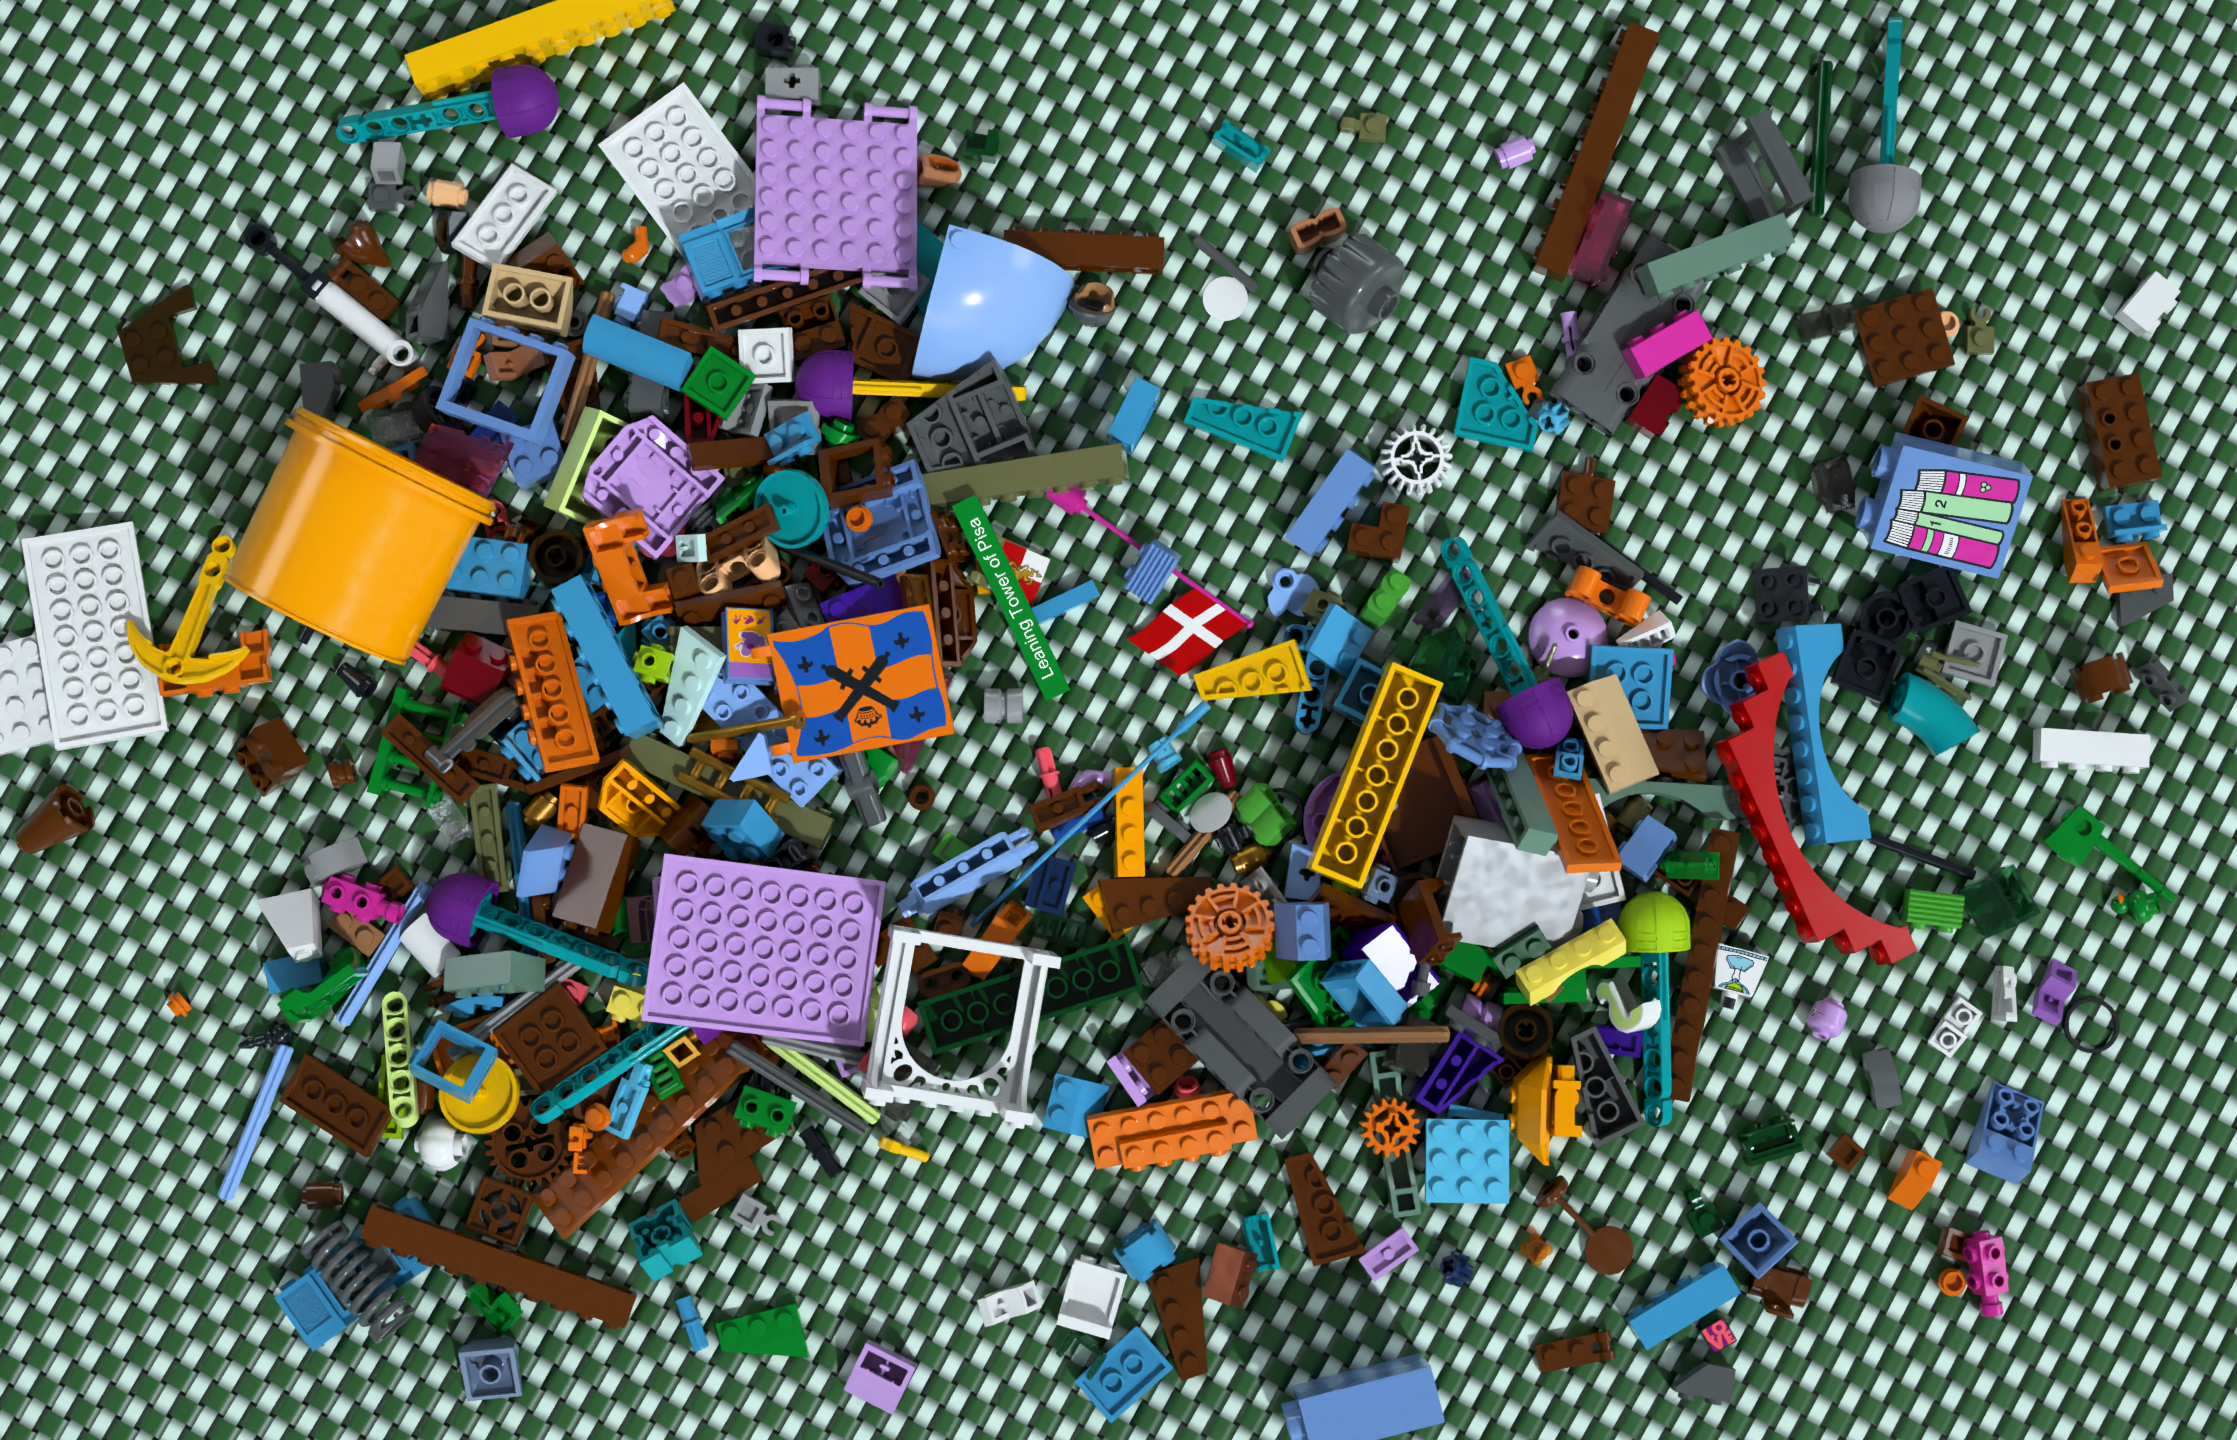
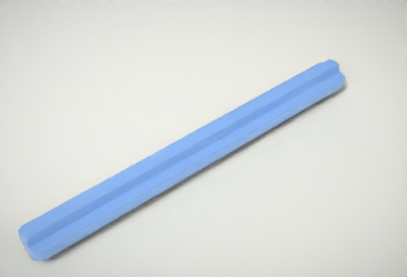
M424 881L417 883L405 903V912L400 923L392 924L368 963L366 970L369 974L355 984L336 1015V1020L345 1026H349L401 943L399 940L400 936L413 923L433 889L428 883Z
M280 1044L277 1047L219 1189L218 1197L224 1200H232L240 1184L293 1054V1048L288 1045Z

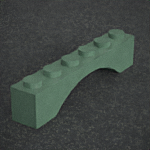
M1586 773L1594 794L1600 793L1603 808L1618 799L1633 795H1656L1680 802L1693 810L1702 819L1729 821L1735 819L1732 813L1734 806L1727 802L1730 792L1725 791V785H1728V781L1713 780L1712 785H1704L1699 781L1685 779V783H1674V778L1659 777L1658 782H1648L1645 780L1608 795L1602 779H1593V774Z
M1391 1048L1369 1052L1367 1059L1374 1104L1380 1105V1098L1382 1097L1387 1103H1389L1391 1097H1395L1398 1105L1403 1100L1397 1049ZM1384 1111L1379 1113L1376 1116V1119H1379L1381 1116H1383ZM1398 1111V1119L1401 1123L1406 1124L1404 1115ZM1390 1121V1125H1385L1384 1129L1389 1133L1390 1129H1395V1125ZM1404 1135L1395 1140V1144L1400 1142ZM1400 1149V1157H1396L1393 1152H1390L1388 1158H1385L1382 1153L1391 1216L1399 1218L1420 1215L1421 1207L1411 1152L1407 1153Z

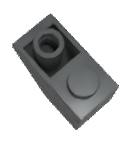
M1702 1361L1672 1382L1671 1389L1678 1392L1679 1398L1694 1400L1695 1396L1704 1397L1706 1403L1721 1406L1722 1401L1731 1402L1736 1369L1728 1365Z

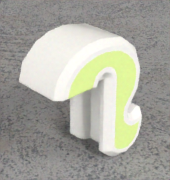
M1615 977L1599 981L1596 987L1598 1001L1602 1005L1609 1004V1017L1611 1023L1618 1031L1631 1033L1651 1028L1656 1024L1661 1013L1660 1000L1646 1002L1638 1006L1625 978Z

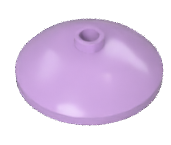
M1576 598L1555 599L1542 606L1532 618L1528 629L1529 649L1535 661L1542 667L1552 645L1556 643L1558 646L1548 668L1550 674L1562 678L1580 677L1589 673L1591 644L1608 645L1607 626L1600 613L1590 604H1584L1582 600ZM1569 630L1575 631L1576 639L1569 637Z

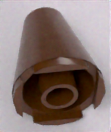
M65 784L57 786L16 833V844L23 852L35 854L87 833L95 826L93 810L90 806L84 807L81 802L84 797L74 788Z

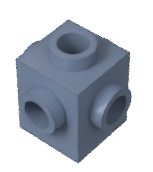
M1376 863L1374 867H1370L1362 889L1352 887L1351 889L1362 893L1361 899L1377 905L1378 900L1389 904L1391 897L1396 892V884L1399 878L1389 874L1390 868Z

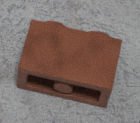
M1218 1242L1202 1296L1229 1306L1243 1308L1244 1302L1249 1296L1251 1277L1257 1268L1256 1260L1258 1254L1231 1244Z

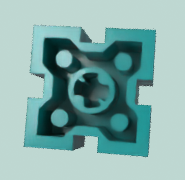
M676 1198L657 1208L658 1214L651 1218L644 1215L627 1225L631 1239L637 1246L635 1251L639 1264L654 1282L673 1272L675 1264L684 1266L703 1255L698 1239L693 1234L695 1231L692 1222Z

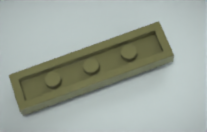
M498 784L480 785L470 797L478 875L498 882L499 893L509 892L510 887Z

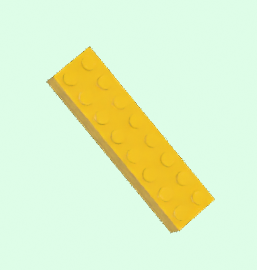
M1394 662L1386 664L1306 864V869L1352 888L1362 889L1443 686L1442 682Z

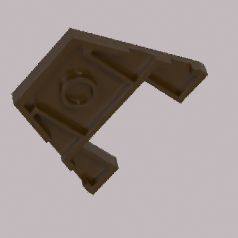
M189 285L183 286L118 332L134 384L220 385L213 361L207 360L185 367L171 318L198 310L192 288Z

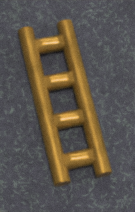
M696 747L691 749L689 757L696 759L689 774L683 771L679 773L677 777L678 782L715 800L750 799L754 789H757L769 795L763 809L778 824L779 819L772 816L779 801L785 804L788 803L791 796L790 793L754 777L740 780L745 785L739 797L736 798L723 792L736 767ZM706 765L720 771L714 786L699 780Z

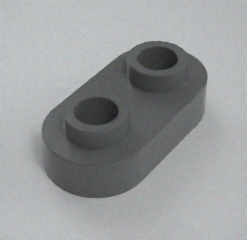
M1157 800L1155 803L1149 801L1146 804L1144 811L1185 844L1191 836L1188 832L1191 827L1179 817L1173 820L1167 815L1170 810Z

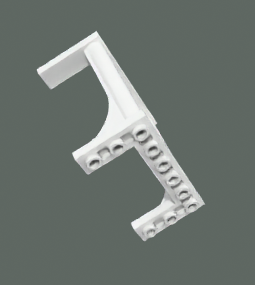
M889 924L887 935L890 938L868 1069L866 1078L862 1077L860 1087L864 1099L869 1101L868 1104L885 1106L886 1102L893 1103V1101L909 1104L911 1099L921 1101V1106L937 1108V1104L948 1105V1110L955 1112H964L965 1108L974 1109L975 1114L991 1117L992 1113H999L1003 1120L1008 1123L1007 1126L1024 1129L1025 1124L1032 1125L1034 1114L1027 1106V1086L1048 967L1060 969L1061 957L1047 950ZM921 942L1024 959L1009 1043L1001 1058L990 1069L978 1076L963 1080L939 1078L922 1069L907 1051L902 1035V1016L915 945L920 946ZM895 1050L901 1051L903 1053L902 1058L891 1063L892 1057L896 1058ZM904 1064L910 1065L912 1073L907 1079L902 1081L894 1079L893 1074L896 1068ZM1003 1067L1007 1068L1006 1072L1003 1074L1004 1076H1007L1006 1081H1004V1079L999 1074H997L998 1069ZM916 1076H922L925 1078V1083L923 1085H921V1082H916L913 1085H909L914 1081ZM993 1078L998 1082L1000 1086L998 1095L991 1096L986 1093L983 1086L985 1079ZM944 1083L950 1084V1088L948 1090L942 1089V1085ZM977 1085L981 1096H978L972 1090L969 1093L967 1091L968 1086ZM956 1087L958 1088L960 1093L954 1092Z

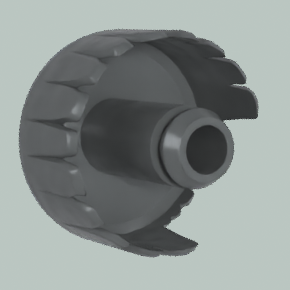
M1363 233L1351 236L1353 240H1344L1343 244L1347 248L1337 246L1335 249L1324 248L1313 262V268L1321 282L1317 280L1312 282L1311 288L1314 292L1310 291V304L1315 311L1348 334L1363 333L1379 321H1384L1392 315L1399 304V293L1405 276L1402 260L1373 238Z

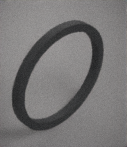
M1274 788L1272 790L1275 793L1284 792L1293 797L1299 808V823L1295 831L1280 841L1287 842L1300 833L1303 827L1305 810L1301 799L1296 793L1286 788Z
M2096 998L2081 999L2075 1002L2066 1012L2064 1018L2065 1035L2068 1041L2080 1051L2086 1053L2105 1051L2114 1044L2119 1034L2120 1023L2115 1010L2103 1000ZM2083 1003H2099L2107 1008L2113 1017L2114 1033L2109 1042L2100 1048H2084L2077 1044L2070 1034V1016Z

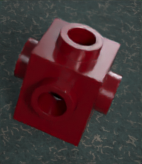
M825 551L822 555L829 558L828 553ZM809 562V568L803 574L805 579L815 586L824 597L832 590H839L845 584V581L838 573Z

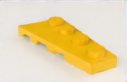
M1296 639L1193 675L1202 701L1313 691Z

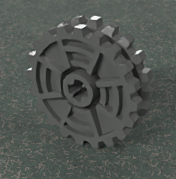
M1774 743L1776 786L1789 830H1792V825L1799 826L1802 823L1793 752L1790 753V747L1786 745L1780 748L1779 744ZM1730 784L1725 785V791L1730 792L1727 802L1734 806L1733 815L1741 817L1740 823L1743 826L1750 825L1746 814L1740 807V800L1735 789Z

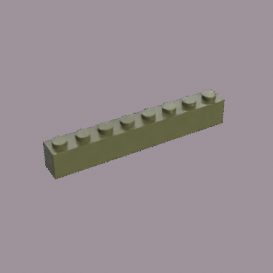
M1121 443L922 474L932 511H939L940 508L949 507V510H953L952 505L977 494L982 506H987L991 504L992 500L1001 499V502L1017 501L1018 496L1027 495V498L1043 497L1044 492L1053 491V494H1066L1070 492V488L1080 487V490H1092L1096 488V484L1106 483V486H1118L1122 484V480L1130 479L1126 447Z
M652 732L637 740L631 738L629 746L632 754L626 758L627 760H630L639 769L715 802V799L677 781L679 773L683 771L689 774L696 759L682 752L683 746L678 747L670 740L667 745L657 741L659 736ZM706 765L699 780L714 786L720 771ZM729 779L723 792L738 798L745 784L740 781L733 782ZM754 789L750 799H755L763 808L769 795ZM791 798L787 804L779 801L772 816L779 819L777 825L785 834L792 837H800L803 842L823 850L836 821L830 818L832 812L819 806L815 810L806 806L799 807Z

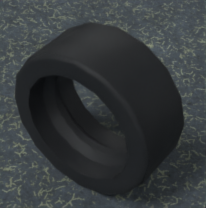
M430 386L413 398L411 413L418 427L427 436L443 440L460 429L464 420L444 414L441 411L439 412L444 422L439 419L433 412L430 404L436 407L443 388L440 386ZM455 399L454 403L460 405Z

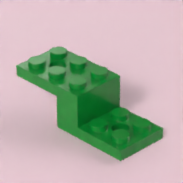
M1626 952V954L1604 966L1591 965L1575 972L1561 983L1564 988L1550 1003L1587 1002L1586 969L1641 967V956H1633V952ZM1504 987V992L1497 993V1004L1528 1003L1518 987ZM1542 999L1541 1001H1539V1002H1537V1003H1548V1002H1547L1545 999Z

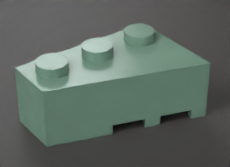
M512 950L445 958L444 991L455 993L456 998H471L472 994L492 996L496 993L545 992L546 959Z

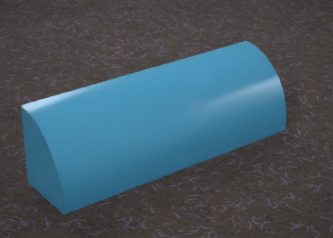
M596 314L592 315L584 334L583 353L679 392L694 367L690 352Z

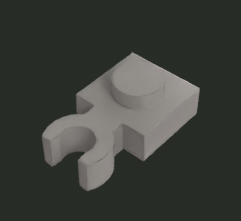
M743 1192L730 1215L731 1219L753 1231L757 1224L762 1226L763 1232L769 1236H773L775 1231L770 1229L767 1223L770 1220H775L778 1223L782 1221V1218L775 1213H764L768 1205Z

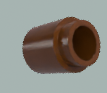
M416 1077L419 1114H428V1109H434L436 1087Z
M336 1181L308 1182L306 1188H302V1204H307L308 1210L336 1208L337 1205H343V1184L336 1183Z

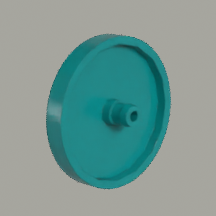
M785 469L769 475L758 487L754 499V510L766 503L772 504L781 530L766 537L772 543L783 548L796 549L815 542L822 535L829 519V504L824 489L814 477L801 470Z

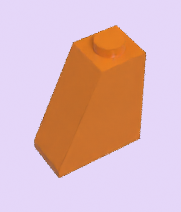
M1011 899L997 914L980 939L1013 944L1033 917V914ZM971 951L962 965L968 969L972 976L981 978L984 981L1003 956Z

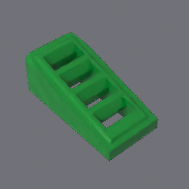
M1198 757L1158 797L1177 815L1215 780L1216 776ZM1197 768L1206 780L1203 782L1193 772V769ZM1187 775L1198 786L1196 790L1185 779ZM1179 783L1190 793L1188 797L1177 787ZM1171 790L1182 801L1180 805L1168 794Z
M662 1047L642 1060V1062L653 1066L650 1079L659 1099L663 1100L685 1087L679 1069L662 1051ZM669 1068L668 1071H666L665 1073L659 1075L660 1073H662L663 1071H665V1070H667V1069ZM673 1077L674 1080L663 1086L662 1083Z

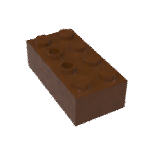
M2139 373L2087 382L2078 387L2076 393L2099 493L2148 484L2162 478ZM2105 415L2111 417V424L2105 421ZM2111 441L2117 444V450L2111 448Z

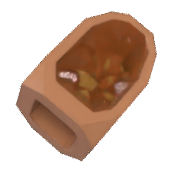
M929 153L921 154L917 161L918 186L940 188L945 185H953L961 178L960 165L949 157Z

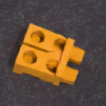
M1552 1065L1550 1136L1582 1137V1126H1575V1106L1579 1101L1577 1090H1581V1081H1574L1575 1066Z

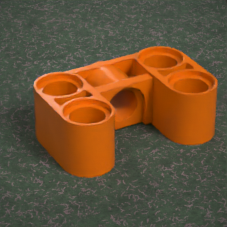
M1580 565L1575 569L1564 593L1565 596L1580 599L1584 604H1590L1596 610L1613 617L1625 625L1635 627L1641 623L1651 601L1650 596L1630 588L1624 591L1600 580L1602 575L1592 568ZM1600 592L1610 594L1611 604L1606 605L1600 601Z

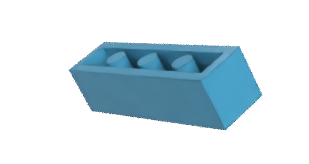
M1090 580L1033 607L1032 610L1039 625L1100 597V594L1093 580Z

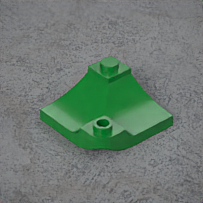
M1332 923V926H1330L1332 957L1327 960L1300 961L1295 969L1285 978L1312 1016L1310 1020L1316 1028L1349 1027L1354 1023L1320 983L1334 962L1346 961L1341 953L1350 937L1340 924ZM1326 1016H1328V1022H1327V1024H1326V1022H1325V1017H1326Z
M345 946L333 954L335 959L328 963L331 969L314 990L308 991L304 988L294 989L292 987L279 996L281 1001L277 1004L283 1014L295 1023H309L351 993L352 986L369 974L366 970L368 962L359 949L356 947L347 948Z

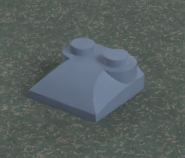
M513 1339L474 1340L460 1347L458 1355L467 1401L523 1395L518 1361L519 1346Z

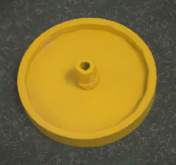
M470 1054L460 1058L449 1067L443 1078L463 1087L480 1056ZM497 1058L471 1104L439 1089V1103L446 1119L454 1127L472 1134L490 1133L502 1127L513 1116L520 1098V1085L517 1075L512 1067L500 1058Z

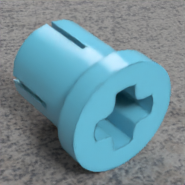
M1166 737L1152 743L1148 747L1149 752L1152 753ZM1170 743L1154 757L1158 765L1157 770L1159 773H1163L1182 760L1181 755L1175 753Z

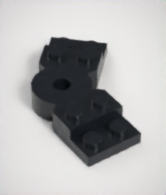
M1941 566L1896 585L1893 593L1888 591L1878 592L1865 599L1859 605L1855 614L1857 631L1846 636L1844 651L1838 656L1837 660L1839 661L1830 684L1882 704L1903 654L1898 643L1904 640L1909 632L1919 635L1972 613L1954 569ZM1880 613L1888 615L1890 619L1888 626L1881 624L1879 620Z

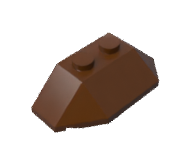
M935 559L926 562L916 589L917 606L930 604L942 667H962L965 659L978 641L974 591L972 585L966 582V577L957 567L956 562H949V559Z

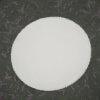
M1223 276L1212 280L1206 286L1203 293V304L1206 311L1213 318L1221 321L1236 319L1244 312L1248 303L1245 287L1232 277Z
M1219 792L1208 793L1199 798L1190 811V823L1193 828L1202 833H1209L1224 826L1232 813L1230 799L1225 794Z

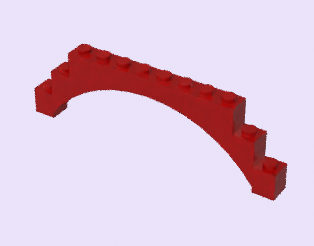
M1784 651L1767 655L1744 667V670L1747 674V681L1753 688L1754 693L1729 705L1733 721L1738 725L1740 731L1715 743V747L1717 749V756L1720 762L1724 764L1728 773L1729 783L1735 789L1740 800V807L1750 822L1751 832L1758 840L1763 851V859L1769 865L1774 876V883L1780 889L1785 900L1786 910L1794 920L1796 932L1803 940V943H1817L1832 935L1833 944L1840 954L1857 953L1869 946L1870 956L1877 965L1893 964L1917 950L1907 926H1891L1864 915L1830 890L1802 855L1785 819L1776 786L1774 769L1776 719L1788 680L1794 677Z

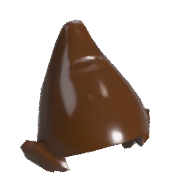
M366 219L364 221L356 220V224H352L349 227L351 230L349 237L344 239L341 236L338 243H333V248L337 254L343 255L358 264L387 268L391 265V260L385 254L375 228Z

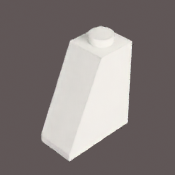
M311 888L258 900V906L295 963L309 962L312 959L322 957L320 901Z

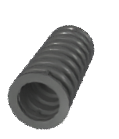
M338 1220L316 1235L305 1245L300 1253L307 1259L314 1257L311 1262L313 1269H323L321 1272L322 1280H332L330 1285L332 1292H341L339 1299L342 1304L351 1303L349 1312L351 1315H360L358 1320L360 1326H370L368 1335L375 1344H378L407 1322L416 1310L407 1304L402 1308L403 1313L395 1312L406 1302L405 1296L401 1295L386 1307L374 1313L397 1290L395 1284L389 1285L379 1294L364 1302L387 1279L386 1273L379 1274L372 1281L354 1291L368 1275L377 1269L378 1264L375 1261H372L365 1268L344 1280L369 1254L366 1250H362L351 1260L335 1269L359 1245L357 1239H352L344 1247L326 1257L334 1246L350 1232L342 1220ZM394 1313L395 1319L386 1324L385 1321Z

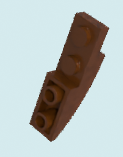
M1659 864L1652 875L1697 908L1702 880L1666 878V871L1661 870ZM1729 894L1723 924L1735 931L1749 912L1750 907Z

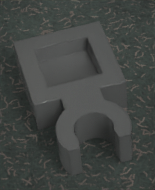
M369 183V210L371 212H397L398 204H403L407 208L416 207V202L413 200L407 201L406 196L409 193H416V189L413 186H404L398 190L397 184Z

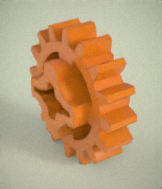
M1382 1097L1380 1098V1105L1377 1106L1373 1102L1370 1103L1371 1112L1363 1111L1367 1119L1366 1121H1359V1124L1365 1127V1130L1360 1132V1136L1368 1137L1364 1144L1367 1147L1374 1145L1373 1153L1379 1154L1383 1150L1382 1153L1385 1158L1389 1157L1390 1152H1393L1394 1156L1400 1157V1149L1408 1153L1410 1150L1407 1144L1409 1142L1412 1144L1417 1143L1412 1136L1413 1134L1420 1133V1130L1414 1127V1124L1420 1121L1417 1117H1411L1415 1112L1412 1107L1405 1110L1407 1105L1405 1101L1402 1100L1397 1105L1395 1097H1391L1389 1103ZM1384 1111L1383 1116H1381L1379 1119H1375L1379 1113ZM1398 1111L1404 1115L1407 1124L1400 1122ZM1391 1121L1395 1125V1129H1390L1388 1133L1384 1126L1390 1125ZM1373 1131L1379 1132L1381 1135V1144L1375 1139ZM1404 1135L1403 1139L1395 1144V1140Z

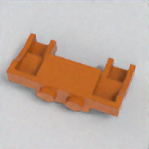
M641 508L617 512L611 518L587 522L582 529L593 555V564L601 576L602 588L608 594L619 626L633 624L657 615L672 613L675 609V600L669 582L648 584L633 544L634 541L644 540L650 533Z

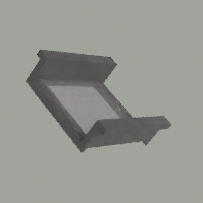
M1773 108L1754 117H1749L1744 122L1747 129L1737 139L1717 147L1713 151L1751 224L1783 212L1787 220L1816 195L1815 191L1811 193V188L1778 126L1771 118Z

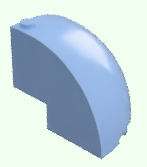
M949 224L919 339L911 378L935 382L964 381L993 358L997 359L1003 370L1016 361H1020L1036 349V346L1052 332V329L1060 317H1062L1074 288L1072 277L1055 263L1030 250L989 235Z

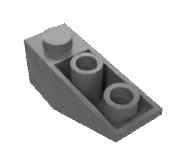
M442 261L428 267L406 312L407 341L434 345L449 340L448 308L450 300L448 298V282L450 276L448 261Z

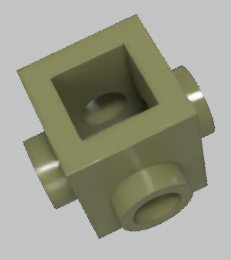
M1313 588L1301 611L1306 620L1311 622L1313 627H1316L1329 603H1335L1345 611H1347V608L1339 594L1333 591L1325 593Z

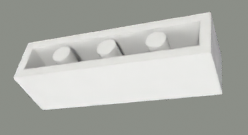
M2052 728L2033 730L2032 762L2041 763V768H2058V764L2068 765L2069 770H2085V766H2094L2095 771L2112 772V768H2122V773L2139 774L2140 769L2149 768L2150 735Z

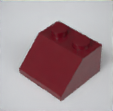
M467 631L453 652L440 688L480 706L496 691L505 687L514 674V671H510L508 664V655H511L512 650Z

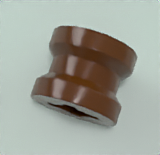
M351 757L345 758L340 763L336 761L328 763V772L334 788H340L345 783L351 785L358 783L356 765Z

